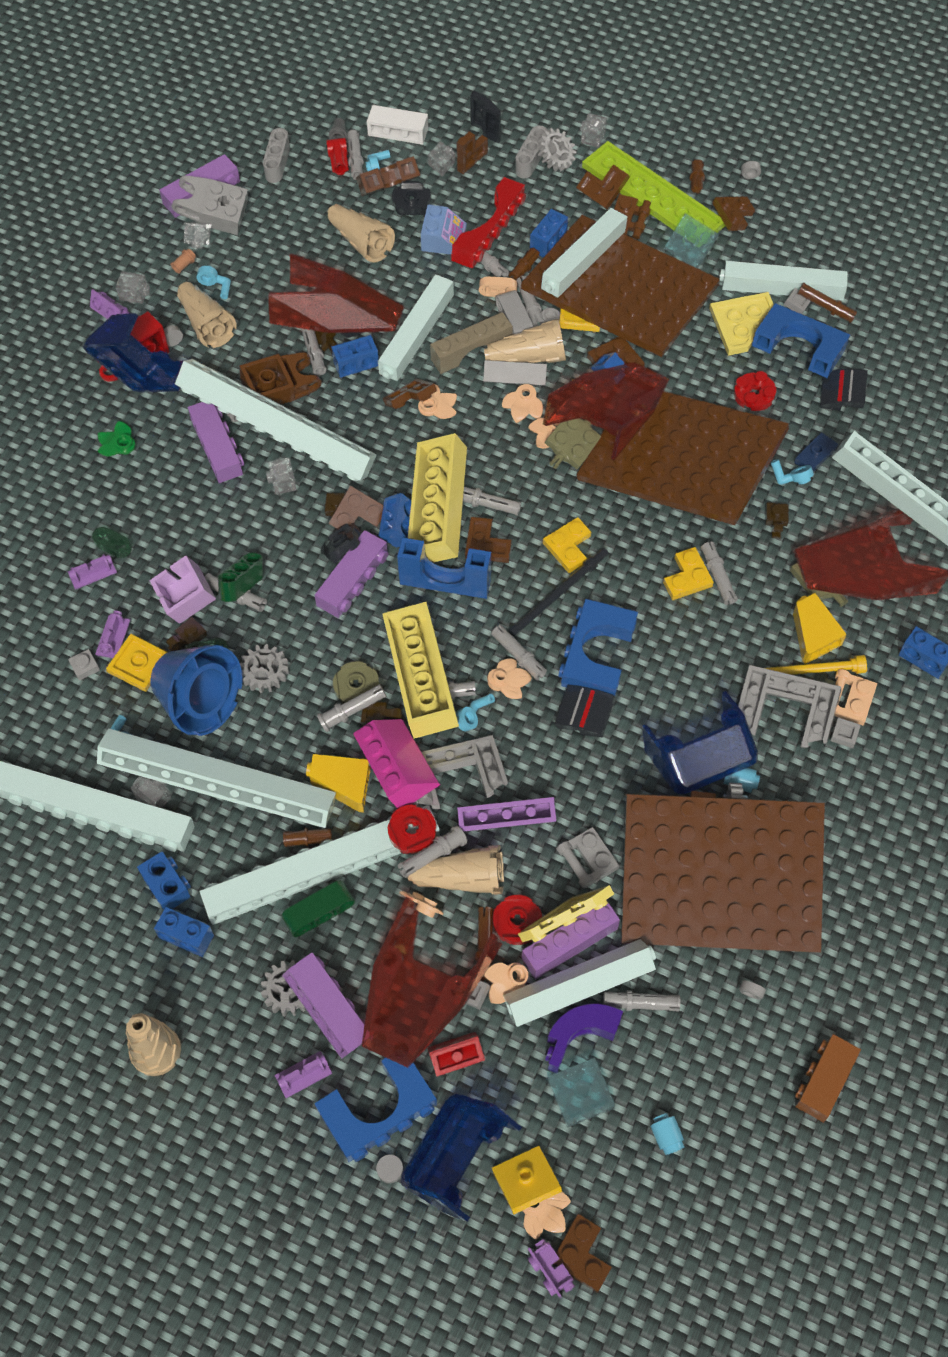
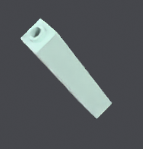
M610 208L543 273L541 289L558 298L625 232L628 216Z
M726 261L725 268L720 270L719 277L720 281H723L722 290L769 292V294L790 296L795 288L800 290L804 282L834 300L839 299L843 301L847 289V271Z
M435 274L378 360L380 375L387 379L399 380L453 297V281Z
M639 939L503 995L510 1018L518 1027L656 970L653 962L656 956L653 948L650 945L647 946Z

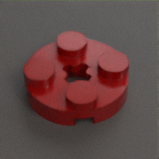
M764 371L747 373L736 380L734 398L741 407H749L751 411H762L772 405L776 395V385L768 377L767 373ZM753 389H755V390H758L759 393L756 394L755 392H750V391H752Z
M417 805L402 806L394 811L388 823L389 839L393 846L403 854L418 853L433 844L435 840V818L429 810L417 807ZM409 824H412L413 827H419L416 833L406 832Z
M511 895L496 906L493 913V927L500 940L512 945H523L533 940L522 942L518 933L542 918L540 908L529 897ZM518 914L525 921L520 923V925H515L510 919H514L515 915Z

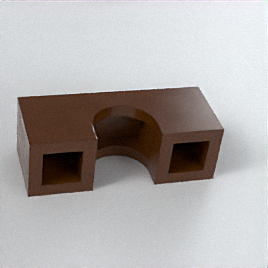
M412 156L395 162L390 166L359 174L356 180L361 195L364 197L399 185L402 182L414 180L420 176V172L415 158Z

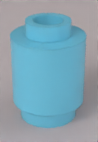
M734 765V767L728 766L724 784L741 783L743 791L751 793L752 789L757 790L760 776L756 775L757 770L738 765Z
M665 1113L653 1119L654 1124L650 1127L660 1150H663L665 1155L685 1148L682 1142L684 1138L675 1116L669 1117L668 1113Z

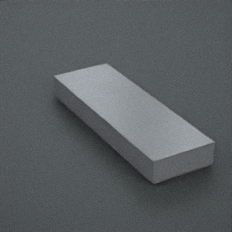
M485 360L483 382L546 386L547 364Z

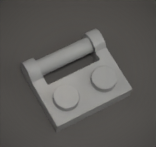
M593 827L575 838L561 843L556 848L559 854L565 857L580 879L579 884L583 889L619 869V864ZM576 848L593 872L592 874L586 873L572 852L573 849Z

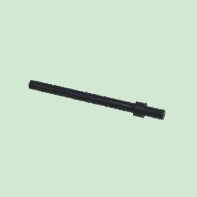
M602 548L593 557H588L577 571L509 629L510 634L516 636L585 574L595 570L598 567V563L609 554L607 549Z

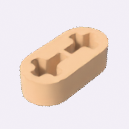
M483 277L479 282V292L484 296L495 297L496 295L513 290L517 291L518 284L512 278Z

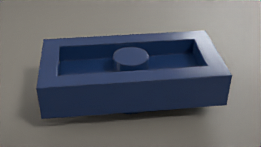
M821 432L795 458L794 463L799 467L811 465L814 472L837 450L838 443Z

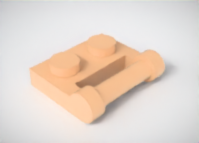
M839 669L835 675V685L841 686L840 698L845 684L851 685L845 707L842 708L837 705L835 716L863 726L877 683Z

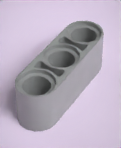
M540 125L533 127L517 153L515 173L518 177H530L541 160L542 156H538L541 151L536 146L539 145L537 140L541 137L540 135L546 130L548 131L546 127Z
M276 128L271 132L263 160L265 178L270 183H277L282 179L290 150L288 132L283 128Z
M516 290L495 296L499 313L503 312L513 326L512 335L533 327Z

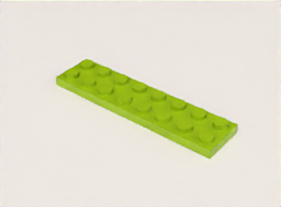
M609 141L582 161V168L601 181L613 164L627 173L630 178L620 191V194L637 198V205L639 207L643 205L644 200L650 201V214L699 248L725 227L720 216Z

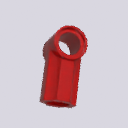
M328 139L326 143L332 172L337 175H344L348 171L346 139Z

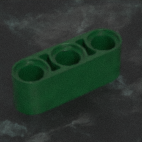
M258 553L245 554L218 576V595L221 601H236L262 580V555Z
M339 880L287 908L281 914V917L292 936L299 937L348 910L354 905L355 900L344 881Z

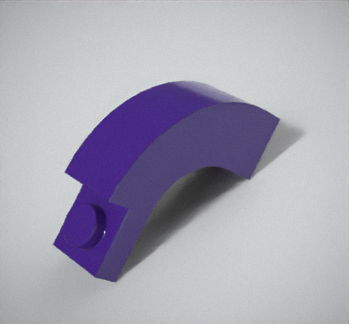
M587 1004L565 1013L557 1020L548 1035L547 1043L555 1045V1047L550 1046L545 1059L549 1062L548 1070L558 1073L567 1047L575 1038L581 1035L594 1034L613 1041L623 1011L608 1005Z

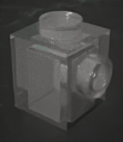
M588 114L586 121H582L580 128L582 144L600 147L606 133L607 117Z
M441 141L428 154V165L442 177L455 163V152Z
M185 222L184 243L191 244L192 248H203V245H209L211 224Z
M122 271L116 284L119 300L143 304L145 297L149 295L150 286L147 284L145 275Z
M289 457L268 462L269 471H266L268 484L273 483L275 495L296 491Z
M140 776L131 787L134 797L141 803L162 808L171 799L169 790L165 787L167 784Z

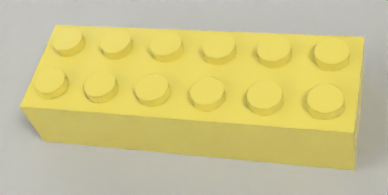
M455 433L417 443L408 539L424 541L425 555L432 563L458 557L467 447Z
M427 602L383 613L404 707L413 738L459 727Z

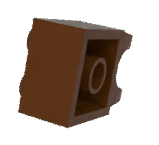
M304 352L283 356L276 354L240 365V381L242 385L280 405L313 393L322 383L319 376L302 375L299 373L310 364V356Z

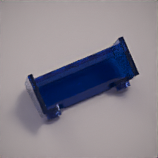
M136 313L111 315L86 339L83 349L130 389L140 393L180 390V387L175 385L183 361H173L163 351L150 352L131 335L138 318Z
M726 691L722 692L723 713L721 715V723L724 727L683 744L674 735H666L657 739L647 724L642 726L645 752L674 792L679 794L689 793L748 768L757 762L758 750L746 717Z
M454 1094L442 1106L402 1173L400 1183L408 1191L445 1214L468 1222L470 1217L459 1209L463 1198L462 1191L457 1188L459 1181L482 1142L489 1144L497 1141L501 1137L504 1127L520 1132L522 1126L493 1103Z

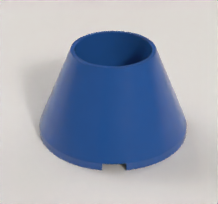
M206 645L170 651L164 654L156 662L152 670L150 684L154 695L173 724L180 731L188 735L203 736L222 726L234 711L238 703L235 701L238 688L242 689V670L237 657L229 649L219 645Z

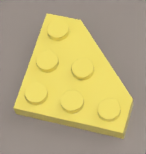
M769 292L710 303V312L728 356L748 352L752 346L757 328L774 306Z
M610 885L572 897L519 932L518 935L522 942L529 940L537 942L547 936L546 933L548 931L557 929L562 925L564 927L577 920V916L585 914L592 909L598 910L608 904L606 899L614 895V892Z

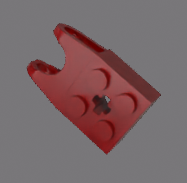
M147 311L127 325L119 328L94 348L93 356L98 363H102L99 369L101 378L104 381L113 382L133 371L137 374L170 352L163 326ZM101 351H109V354L105 357L98 356ZM109 369L115 370V373L112 375L104 374Z

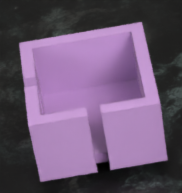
M184 556L170 566L171 570L181 577L180 580L166 569L149 580L157 596L160 597L159 600L166 614L179 624L216 599L200 567L187 556Z

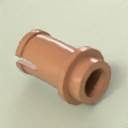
M184 249L182 254L170 265L179 274L190 263L195 262L196 255L192 250Z

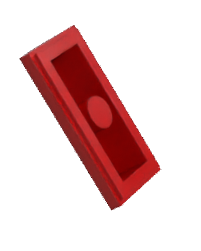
M476 1032L427 1048L436 1077L485 1061Z

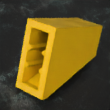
M816 593L808 597L803 596L797 600L793 617L802 662L807 664L840 647L847 634Z
M313 754L312 762H308L306 776L310 777L311 785L336 792L335 799L358 812L364 813L371 771L368 760Z

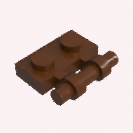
M619 194L614 210L628 216L626 229L623 234L627 235L628 231H633L632 237L640 239L641 233L644 232L646 227V218L649 217L651 212V202L644 200L643 205L639 207L637 206V198ZM637 215L639 216L637 222H632L633 216Z

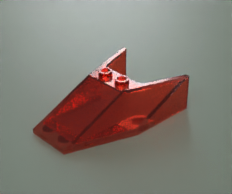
M290 253V284L315 287V290L309 292H270L268 295L269 324L327 333L395 331L404 311V306L349 274Z
M635 362L584 373L549 394L543 425L549 426L579 418L591 422L592 425L601 427L610 434L616 435L611 459L615 460L655 412L668 385L669 378Z
M899 508L850 524L794 550L807 589L871 600L936 594L948 579V570L907 563L902 560L889 526L911 524L913 519Z
M408 897L405 898L373 964L362 1047L407 1068L462 1010L503 945L498 937L491 933L478 963L464 977H452L414 960L413 953L419 911L415 909L416 904Z

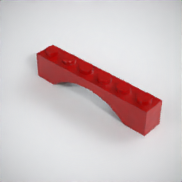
M503 177L495 189L494 205L496 211L494 215L480 227L459 235L452 245L451 261L471 269L474 268L477 262H481L485 251L490 250L494 239H498L502 228L507 227L511 216H515L519 205H523L526 198L524 184Z

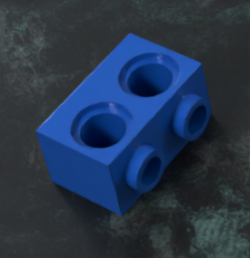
M551 209L530 234V249L535 248L540 252L539 256L545 257L567 232L568 216Z
M371 335L331 347L333 363L340 378L378 366V350Z
M402 493L384 499L379 536L395 548L400 547L402 538H408L411 500Z
M916 626L905 641L899 656L939 679L948 666V645Z
M163 851L137 866L141 876L163 910L165 907L173 909L191 898L187 890L191 888L184 875L181 877L177 875L175 870L179 869L171 856L166 858ZM165 868L162 874L155 875L158 869ZM171 887L178 888L173 894H167L168 889Z
M165 907L154 927L160 939L201 957L205 954L214 937L209 925Z

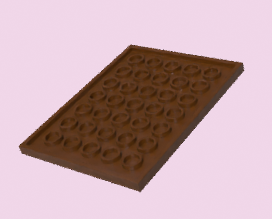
M581 215L522 281L521 289L662 357L719 286L720 279L622 234L557 298L541 289L543 273L597 222Z
M633 383L601 434V438L576 474L577 479L736 525L788 432L789 423Z
M626 794L621 943L629 944L641 939L646 945L821 953L825 803Z

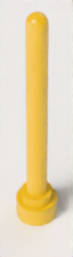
M857 655L854 658H850V661L764 669L790 675L831 672L839 669L851 670V672L861 674L867 672V661L865 655Z

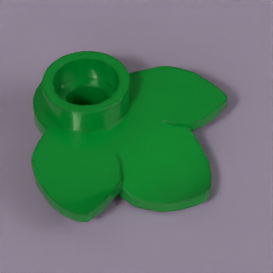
M118 421L114 432H99L98 439L102 446L98 449V453L103 456L131 453L136 446L134 439L131 437V428L127 424Z

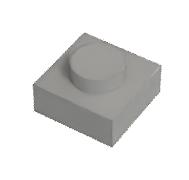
M795 288L784 305L802 314L811 301L798 295L799 289Z
M89 649L68 659L78 680H82L100 671Z
M838 717L830 741L853 748L861 725Z
M466 975L455 998L464 1004L480 1010L490 986L485 982Z

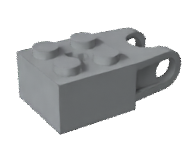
M182 176L179 180V186L193 196L189 199L173 200L172 209L184 217L199 222V225L238 235L248 202V189L207 178Z

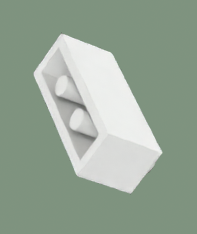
M372 105L367 119L368 136L423 145L428 131V114Z

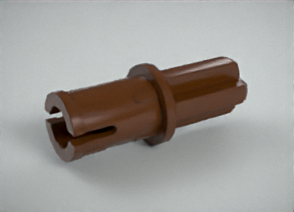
M696 159L691 164L690 181L691 191L699 194L703 189L705 174L703 172V161Z
M531 248L523 258L517 261L518 264L508 276L516 281L519 277L521 279L526 272L531 270V266L539 257L540 252L535 248Z
M305 828L299 831L283 832L285 847L294 845H306V847H309L310 844L332 840V832L329 828L316 830Z

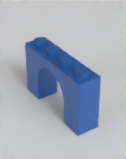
M775 303L757 328L752 346L771 354L781 339L786 337L803 338L812 343L816 348L808 370L828 378L844 353L850 334Z
M402 538L397 556L400 585L487 599L491 583V552L469 548L465 567L449 569L440 567L428 560L425 555L424 541Z
M585 599L584 606H579L576 619L579 620L578 625H573L571 631L572 645L567 644L564 655L567 658L566 664H561L558 677L562 678L561 686L566 688L568 684L583 686L616 696L621 670L591 661L585 655L583 646L588 640L596 636H609L631 642L638 612Z
M404 1047L381 1061L383 1069L399 1094L395 1111L384 1121L366 1123L358 1120L350 1112L337 1089L314 1103L318 1113L348 1162L352 1160L357 1162L368 1155L367 1150L375 1145L380 1147L386 1144L391 1139L390 1135L398 1130L400 1133L404 1132L413 1125V1120L419 1116L425 1118L435 1110L434 1106L437 1105V1099Z

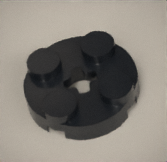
M405 181L397 189L396 187L394 188L392 203L399 215L426 214L427 205L431 204V192L428 187L427 189L423 187V183L419 181Z
M346 523L337 528L328 537L330 542L327 546L323 543L321 547L323 556L327 560H331L332 563L340 561L347 551H353L359 546L360 529L354 523H351V526Z

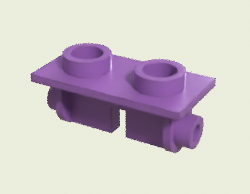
M91 290L90 307L117 327L120 326V319H127L129 317L126 307L121 306L119 303L115 304V301L104 292Z
M104 554L102 557L90 561V563H85L75 568L71 567V570L67 571L75 590L117 573L110 555L105 556Z
M113 611L108 616L95 655L114 658L121 648L131 621L130 619L123 618L121 612Z
M319 1051L276 1074L275 1077L285 1098H288L331 1075L332 1072L324 1055Z
M542 1239L535 1244L536 1251L533 1252L530 1247L528 1248L531 1255L527 1259L536 1272L541 1269L547 1278L543 1281V1284L551 1296L557 1294L559 1298H562L559 1292L562 1289L566 1293L575 1287L573 1284L574 1279L570 1276L563 1263L556 1269L552 1267V1264L558 1261L559 1257L551 1247L550 1242L546 1243Z

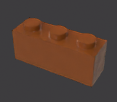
M832 1034L828 1041L823 1039L817 1051L821 1056L817 1063L812 1061L806 1073L810 1078L806 1085L803 1083L800 1085L795 1095L799 1099L795 1107L824 1123L829 1117L861 1049Z

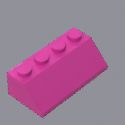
M402 719L372 720L353 733L388 799L397 809L413 804L440 785Z

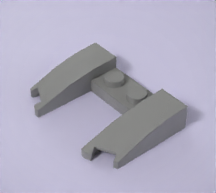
M749 665L735 721L738 723L742 720L751 728L748 732L755 736L767 695L802 702L812 706L801 748H808V743L823 740V743L827 744L841 694V686Z
M493 735L422 752L434 774L476 765L487 798L491 797L494 794L493 790L500 785L506 786L508 784ZM433 789L414 802V805H431L432 809H440L436 790Z

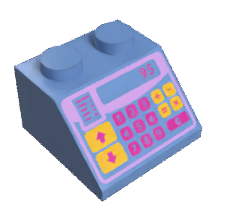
M427 205L421 231V251L451 255L452 245L461 233L466 232L467 223L448 207Z

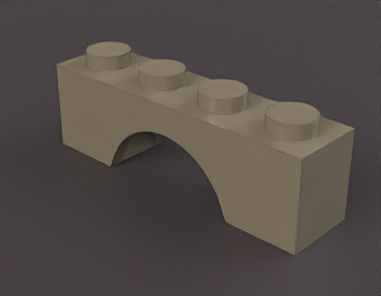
M503 312L431 343V361L440 374L458 367L464 356L471 350L512 335L513 326Z

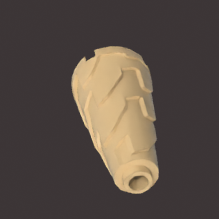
M339 204L329 208L328 219L366 260L369 262L381 261L386 257L384 252L386 250L391 251L395 241V233L390 228L391 226Z
M191 282L182 283L178 288L177 297L190 319L197 338L206 347L211 345L213 348L226 344L234 335L232 330L233 327L236 329L235 318L197 285L194 286Z
M559 319L525 329L521 333L503 337L501 340L488 344V348L484 349L487 361L520 363L566 361Z
M500 845L488 846V848L472 849L462 853L438 857L409 875L408 880L413 881V884L417 885V887H439L474 893L502 894L504 887H499L498 882H504L502 852H498L501 847Z
M138 1013L132 1015V1018L126 1023L127 1046L131 1063L138 1071L147 1076H159L169 1072L176 1066L175 1062L180 1058L181 1043L177 1034L163 1022L146 1014Z

